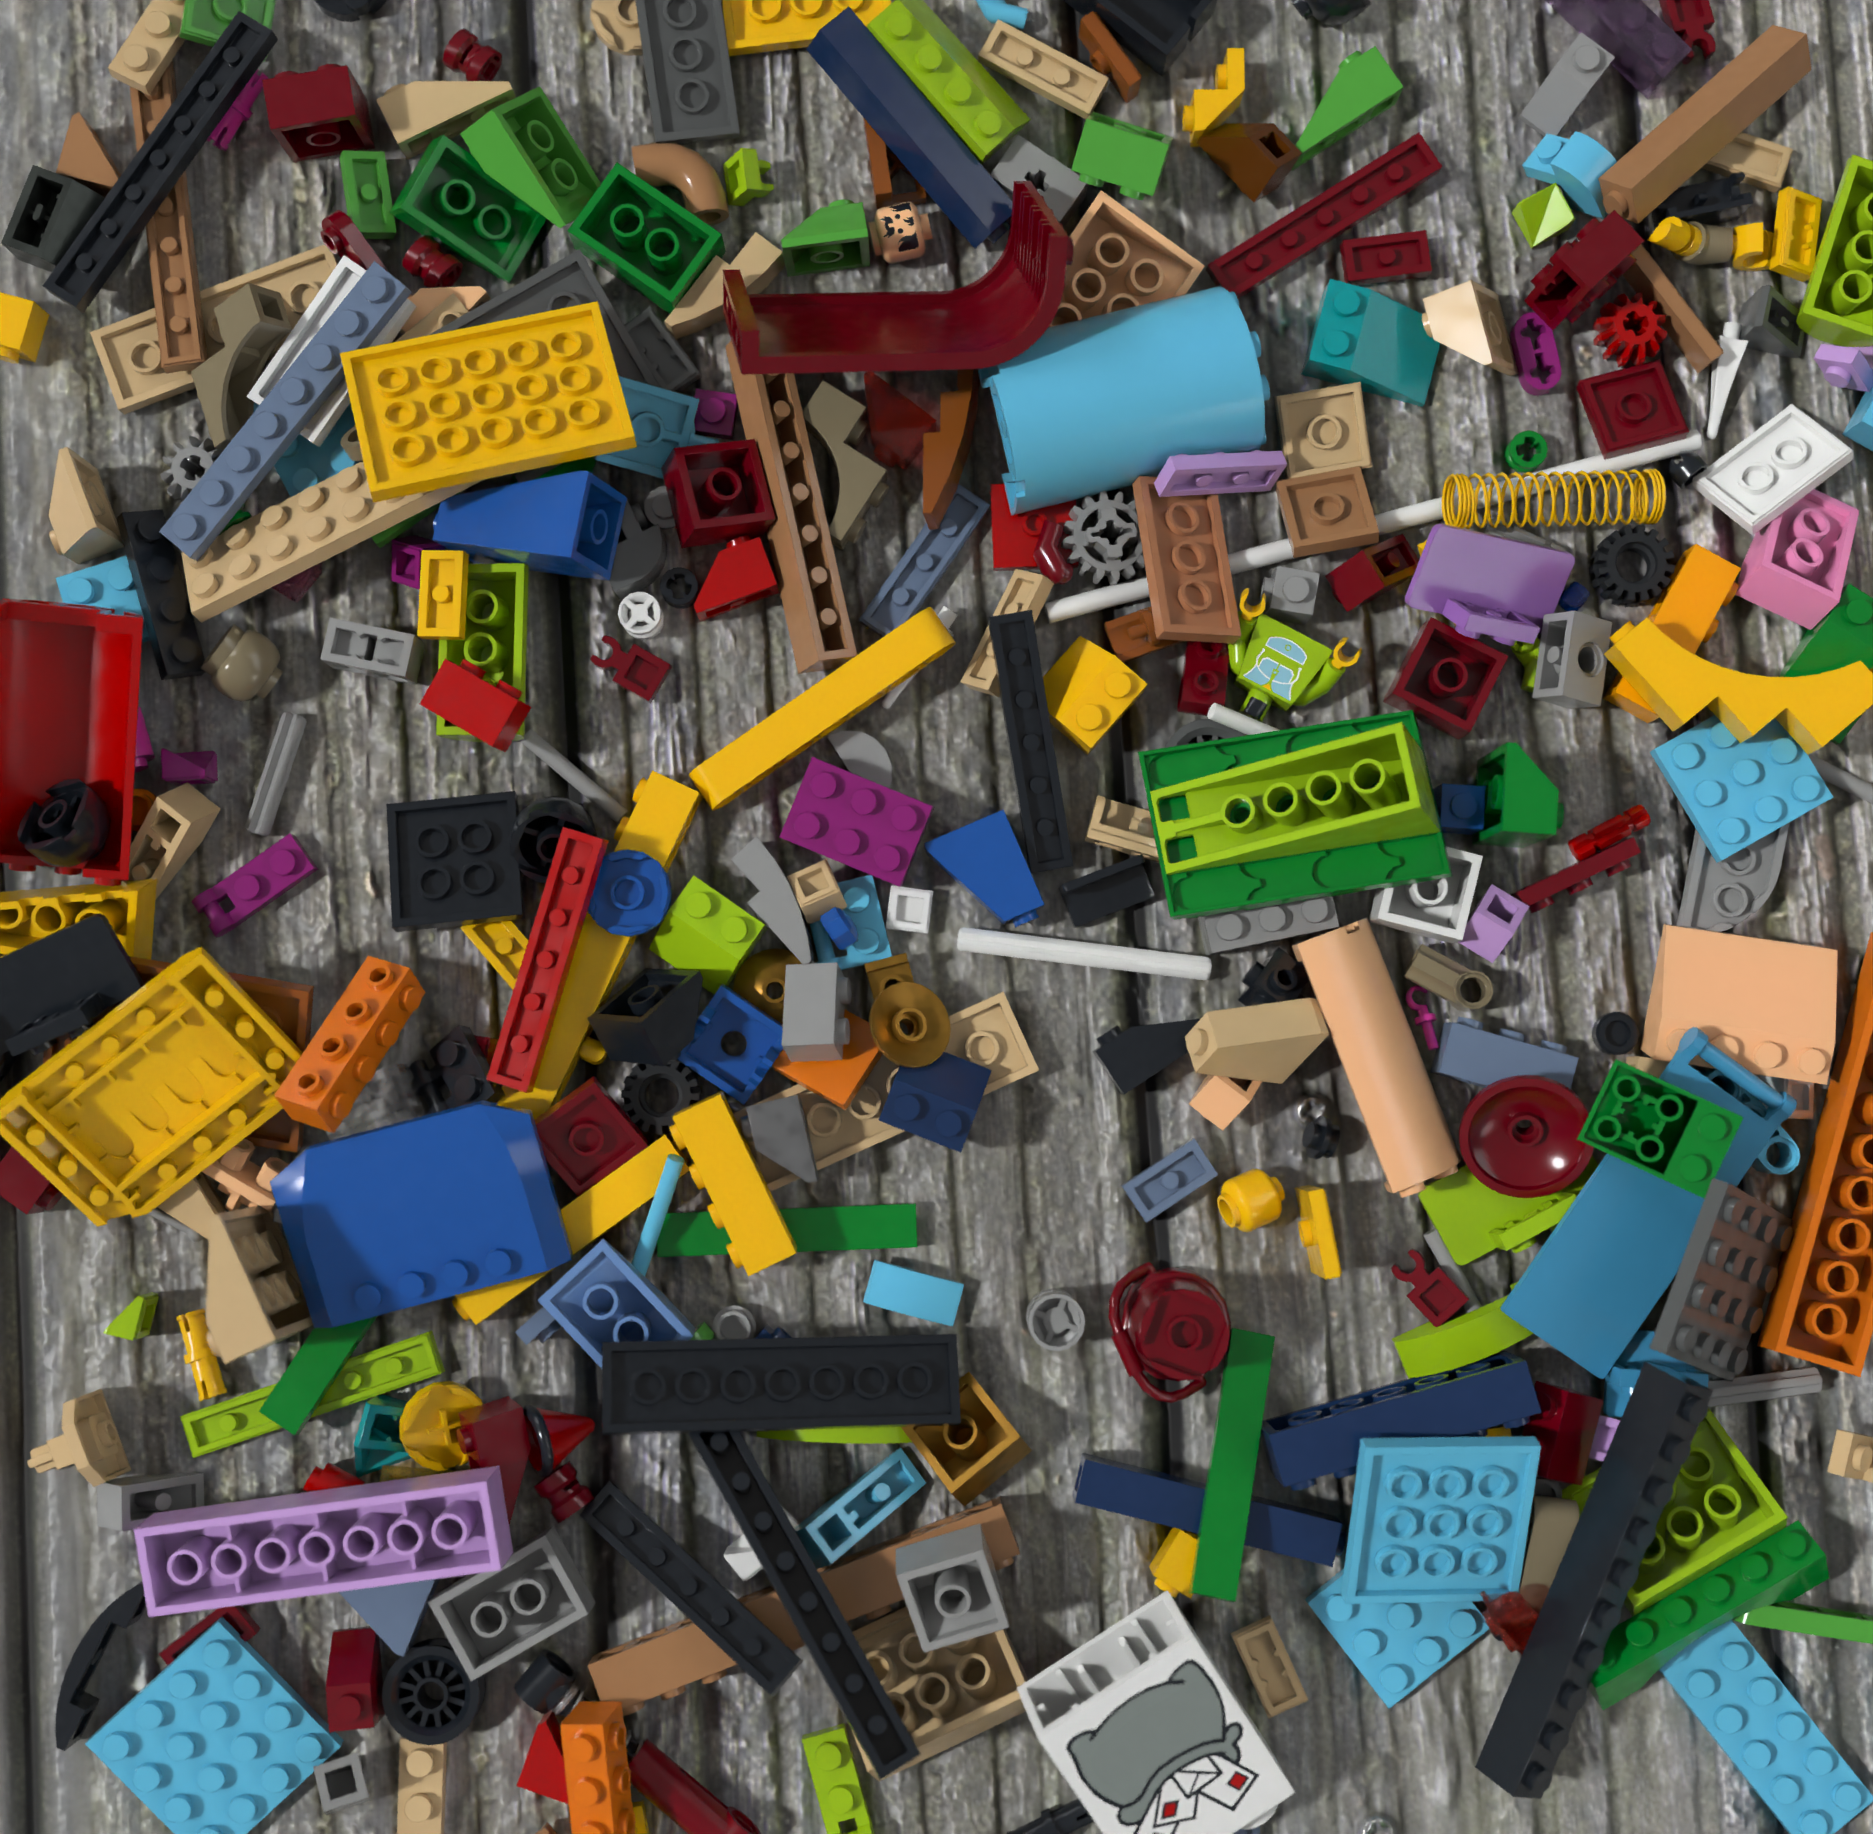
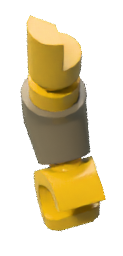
M1672 216L1663 219L1659 223L1658 227L1648 238V241L1670 250L1676 259L1687 264L1706 265L1729 262L1731 256H1733V267L1741 271H1761L1770 268L1774 233L1763 230V222L1736 226L1732 232L1731 227L1701 224L1696 221L1685 222Z

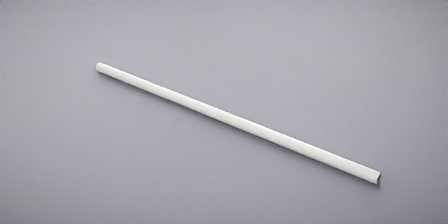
M1694 429L1690 430L1686 439L1606 460H1604L1601 454L1541 471L1547 475L1554 471L1561 475L1566 471L1575 474L1581 470L1587 474L1593 470L1600 473L1610 470L1615 473L1621 469L1627 470L1679 456V452L1698 451L1702 448V440L1698 430ZM1541 471L1533 472L1532 474L1536 475ZM1595 474L1590 476L1591 479L1599 477ZM1556 475L1550 477L1554 488L1559 479ZM1569 475L1564 476L1566 485H1569L1572 477ZM1583 475L1577 476L1579 482H1582L1585 478ZM1530 476L1524 478L1527 489L1529 488L1530 482L1532 480V477ZM1544 476L1537 478L1540 488H1542L1543 482L1546 479ZM1518 477L1510 479L1513 484L1514 491L1519 480ZM1505 480L1498 482L1501 491ZM1522 483L1519 488L1517 499L1525 497ZM1535 483L1531 495L1538 493ZM1547 483L1545 491L1550 490L1549 483ZM1491 484L1486 485L1487 491L1489 490ZM1495 485L1491 496V506L1498 504ZM1507 485L1504 502L1511 501L1509 485ZM1482 486L1479 490L1477 509L1485 507ZM1455 493L1454 512L1455 515H1457L1459 506V495L1458 493ZM1442 497L1376 514L1375 519L1379 529V536L1443 519ZM1288 538L1228 554L1231 575L1294 559ZM1147 576L1046 602L1044 609L1048 623L1148 598L1150 595Z

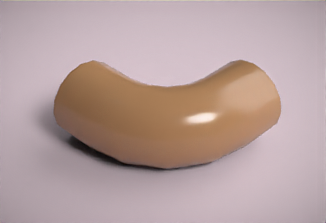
M648 143L631 146L636 176L652 187L669 186L678 190L682 194L685 209L709 226L719 224L729 217L726 194L718 173L698 152L677 143Z

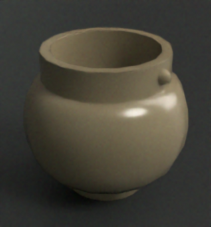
M235 624L226 631L201 666L202 670L211 675L212 683L218 691L226 697L240 702L249 701L255 695L264 699L283 673V671L277 668L280 654L275 644L263 634L254 630L243 631Z

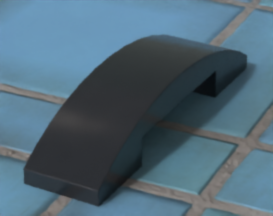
M143 1582L126 1591L100 1614L88 1629L72 1656L61 1685L56 1710V1747L63 1751L80 1740L100 1700L85 1692L117 1625L125 1629L141 1618L146 1608Z

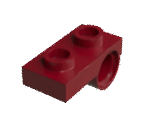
M1186 641L1177 712L1207 716L1209 708L1213 703L1225 707L1229 663L1227 643Z

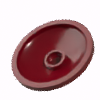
M1518 1075L1498 1080L1481 1090L1465 1109L1459 1128L1461 1154L1471 1173L1485 1186L1498 1193L1517 1198H1536L1553 1194L1574 1182L1585 1170L1591 1159L1594 1147L1577 1140L1589 1115V1111L1576 1093L1553 1079L1536 1075ZM1521 1120L1532 1122V1125L1528 1128L1517 1126Z

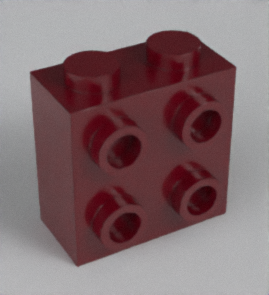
M1615 210L1601 222L1596 217L1589 221L1576 235L1577 239L1572 243L1567 241L1549 259L1550 263L1530 281L1535 288L1524 301L1552 330L1556 329L1565 319L1573 324L1591 306L1590 303L1596 299L1599 300L1617 283V280L1612 275L1619 279L1637 261L1632 254L1644 242V239Z

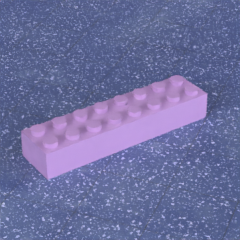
M499 1466L153 1513L134 1529L148 1617L502 1570L513 1554Z

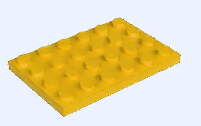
M598 301L340 353L373 503L637 447Z

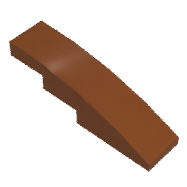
M977 369L958 370L957 391L941 392L940 432L923 433V515L929 530L939 528L957 490L970 451L978 410L980 379Z

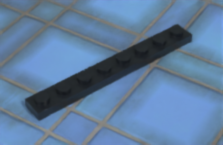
M238 11L45 281L43 287L79 312L84 313L278 41L272 30Z

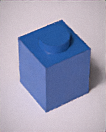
M1442 783L1433 789L1443 833L1472 835L1483 830L1486 786Z

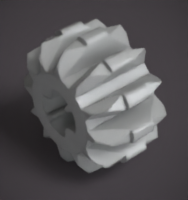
M189 436L187 448H184L178 442L173 443L174 450L177 452L175 457L163 456V462L171 467V469L161 473V478L164 482L170 484L167 493L174 499L181 498V503L202 478L198 475H195V478L193 477L196 470L199 469L203 472L204 468L205 474L223 452V449L214 448L211 438H206L201 444L196 436Z

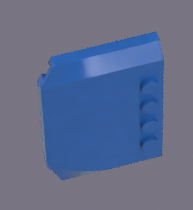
M482 1100L314 1144L303 1151L270 1181L314 1328H333L549 1271L571 1261L573 1257L533 1114L529 1109L521 1108V1110L497 1106V1103Z

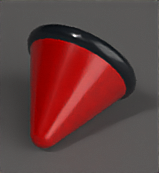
M525 1405L523 1407L531 1447L528 1460L536 1474L542 1478L549 1477L553 1469L595 1428L594 1420L590 1417L536 1408L533 1405Z

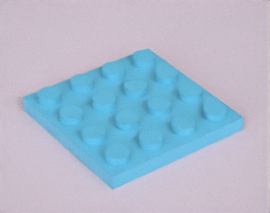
M1536 1437L1361 1438L1341 1590L1345 1603L1517 1601L1541 1445Z
M222 1616L88 1739L85 1745L174 1834H247L314 1772L313 1767L323 1764L342 1746L343 1739L336 1732H329V1725L248 1642H245L240 1637V1634Z

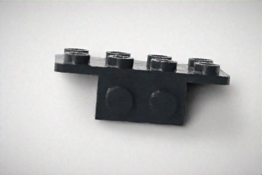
M94 914L0 957V1055L10 1051L14 1057L27 1050H31L32 1054L36 1055L57 1044L58 1040L56 1038L68 1033L70 1038L80 1036L95 1024L93 1019L104 1009L129 998L144 986L142 978L104 915Z

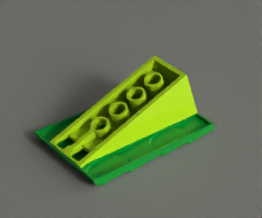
M1413 710L1138 752L1169 914L1174 920L1182 918L1191 919L1242 909L1251 910L1323 896L1332 897L1382 887L1386 889L1453 877L1417 717Z

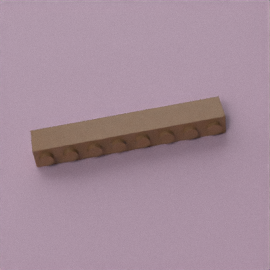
M730 341L725 348L746 440L755 439L775 515L774 522L766 532L798 674L837 669L857 656L795 376L794 373L742 375L732 341Z

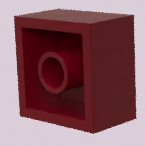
M325 64L318 67L316 71L304 73L284 71L276 74L275 78L262 80L270 130L293 163L340 155L342 150L363 151L375 148L368 101L347 65Z
M755 439L673 448L661 468L681 548L726 543L749 535L751 539L759 536L762 538L775 520Z
M1430 617L1419 628L1383 702L1400 711L1413 710L1418 720L1460 740L1471 732L1508 656L1474 638L1464 636L1455 631L1454 628Z

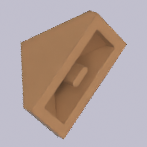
M78 112L71 117L56 173L71 178L106 197L121 174L94 128Z

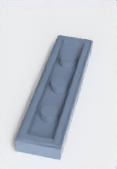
M958 484L939 528L929 530L927 523L866 608L859 622L880 637H884L916 615L989 511L990 505Z

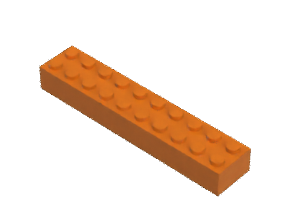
M1873 932L1870 934L1794 1209L1791 1225L1793 1228V1238L1788 1249L1782 1253L1778 1267V1279L1772 1289L1757 1346L1861 1377L1873 1333Z

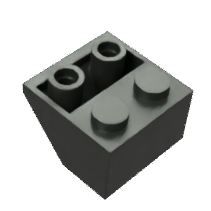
M33 165L1 244L20 261L53 272L105 197L71 178Z

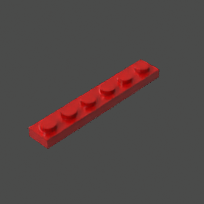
M562 828L486 1080L525 1093L533 1092L609 840L570 828Z

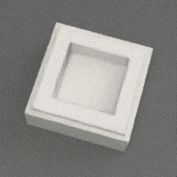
M891 886L886 929L928 934L933 891Z

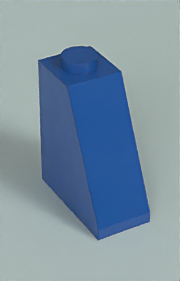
M1004 810L924 843L927 855L1002 924L1013 921L1016 928L1039 918L1036 910L1043 908L1045 904Z

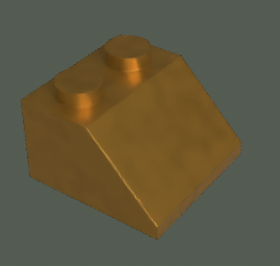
M969 1371L959 1379L961 1423L959 1425L901 1427L950 1493L964 1507L1032 1451Z

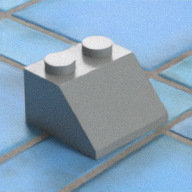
M981 1523L896 1548V1576L923 1653L1009 1628V1621L996 1569Z

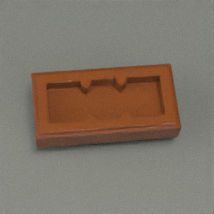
M1094 11L1081 18L1078 37L1091 54L1090 61L1095 71L1107 76L1125 103H1128L1138 96L1142 76L1098 14L1094 13Z

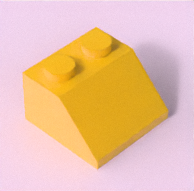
M1082 636L1075 640L1043 677L1050 723L1086 755L1095 748L1140 697L1148 685L1115 655Z

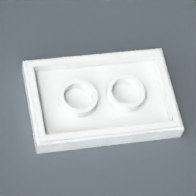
M1791 404L1712 463L1706 470L1693 478V488L1753 536L1852 461L1853 450Z

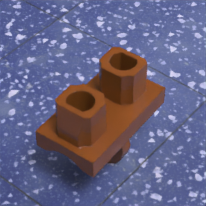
M1151 606L1104 623L1114 654L1123 663L1185 642L1181 640L1156 639Z

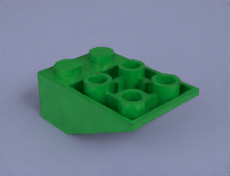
M1615 1059L1577 1140L1705 1199L1711 1180L1715 1178L1744 1117Z

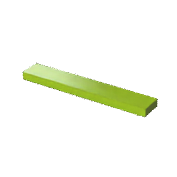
M432 1330L349 1358L310 1418L445 1372ZM277 1383L180 1416L192 1457L195 1458L282 1428L259 1412Z

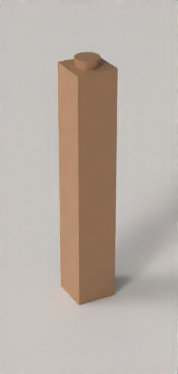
M1772 25L1601 175L1599 183L1606 213L1610 214L1615 210L1623 219L1640 223L1809 73L1812 68L1807 34Z

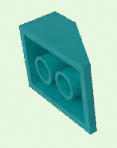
M1330 279L1320 300L1301 375L1338 385L1361 382V388L1364 392L1423 407L1440 343L1427 335L1421 313L1374 290Z

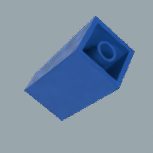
M589 471L570 472L453 495L440 502L439 511L435 515L433 522L434 534L432 540L450 550H464L469 554V560L477 564L525 563L531 571L610 581L627 497Z

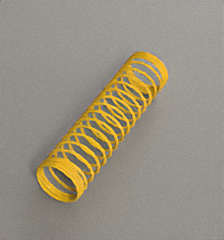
M1622 469L1615 473L1610 470L1603 471L1602 473L1593 470L1588 474L1581 470L1575 474L1566 471L1562 475L1556 471L1551 472L1549 475L1541 471L1536 475L1526 472L1522 476L1517 472L1511 473L1509 476L1501 472L1496 476L1486 473L1482 477L1477 473L1471 474L1469 477L1463 473H1457L1447 477L1442 491V514L1445 524L1459 528L1465 527L1466 529L1472 526L1474 520L1480 529L1484 528L1487 520L1493 529L1499 525L1500 521H1502L1506 528H1509L1514 520L1519 528L1523 527L1527 520L1533 528L1539 524L1540 520L1545 527H1549L1553 520L1559 527L1563 526L1566 520H1568L1571 526H1576L1579 520L1585 526H1588L1593 519L1598 526L1603 525L1606 519L1612 526L1619 519L1624 525H1627L1631 522L1632 518L1638 525H1653L1662 517L1666 504L1665 481L1660 471L1656 469H1645L1641 473L1635 469L1630 470L1628 473ZM1594 474L1599 476L1595 482V485H1593V482L1590 478V476ZM1606 474L1612 476L1608 484H1606V481L1603 477ZM1631 474L1638 475L1634 481V484L1629 476ZM1554 475L1559 477V479L1556 482L1555 488L1550 479V477ZM1567 475L1572 477L1568 487L1566 485V481L1563 478ZM1579 475L1585 476L1581 486L1577 479ZM1616 475H1625L1622 479L1621 484L1619 483V480L1616 477ZM1516 476L1519 478V480L1514 491V487L1510 479ZM1530 476L1532 477V480L1530 482L1529 488L1527 489L1524 478ZM1539 476L1546 478L1542 488H1540L1539 481L1537 480ZM1474 477L1479 479L1475 493L1470 481ZM1490 477L1492 482L1487 491L1484 479ZM1499 477L1506 479L1502 491L1497 481ZM1649 477H1651L1654 487V502L1650 517L1647 514L1649 508L1647 482ZM1626 479H1628L1631 489V512L1627 521L1622 516V492ZM1588 480L1592 498L1591 514L1586 522L1583 517L1582 505L1584 487ZM1601 480L1605 494V511L1602 520L1599 522L1596 516V492ZM1615 480L1618 491V511L1615 520L1611 521L1609 516V492L1611 484ZM1575 481L1578 491V513L1575 522H1572L1569 511V498L1571 487ZM1562 482L1565 494V512L1562 522H1559L1556 512V498L1559 485ZM1522 483L1525 496L1524 519L1520 524L1517 516V497ZM1534 483L1538 492V515L1535 523L1532 522L1530 515V497ZM1547 483H1549L1552 498V511L1548 523H1546L1543 513V497ZM1456 484L1459 495L1457 518L1455 517L1454 512V494ZM1482 485L1485 513L1483 522L1480 525L1477 505L1479 490ZM1494 485L1498 495V515L1495 524L1492 522L1490 510ZM1507 485H1509L1512 500V512L1508 524H1506L1504 518V497ZM1470 512H1471L1470 522H1469V524L1467 525V522H1468L1469 516H1470Z

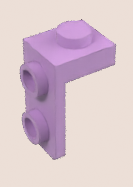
M1827 344L1820 345L1814 360L1823 372L1825 380L1831 386L1870 392L1873 386V346L1842 347Z

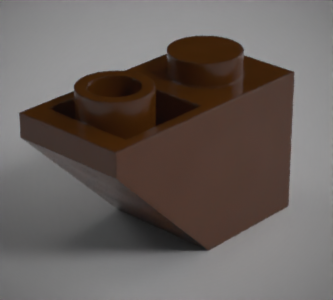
M1224 123L1201 136L1197 142L1209 155L1210 159L1253 202L1276 190L1302 155V152L1274 123Z

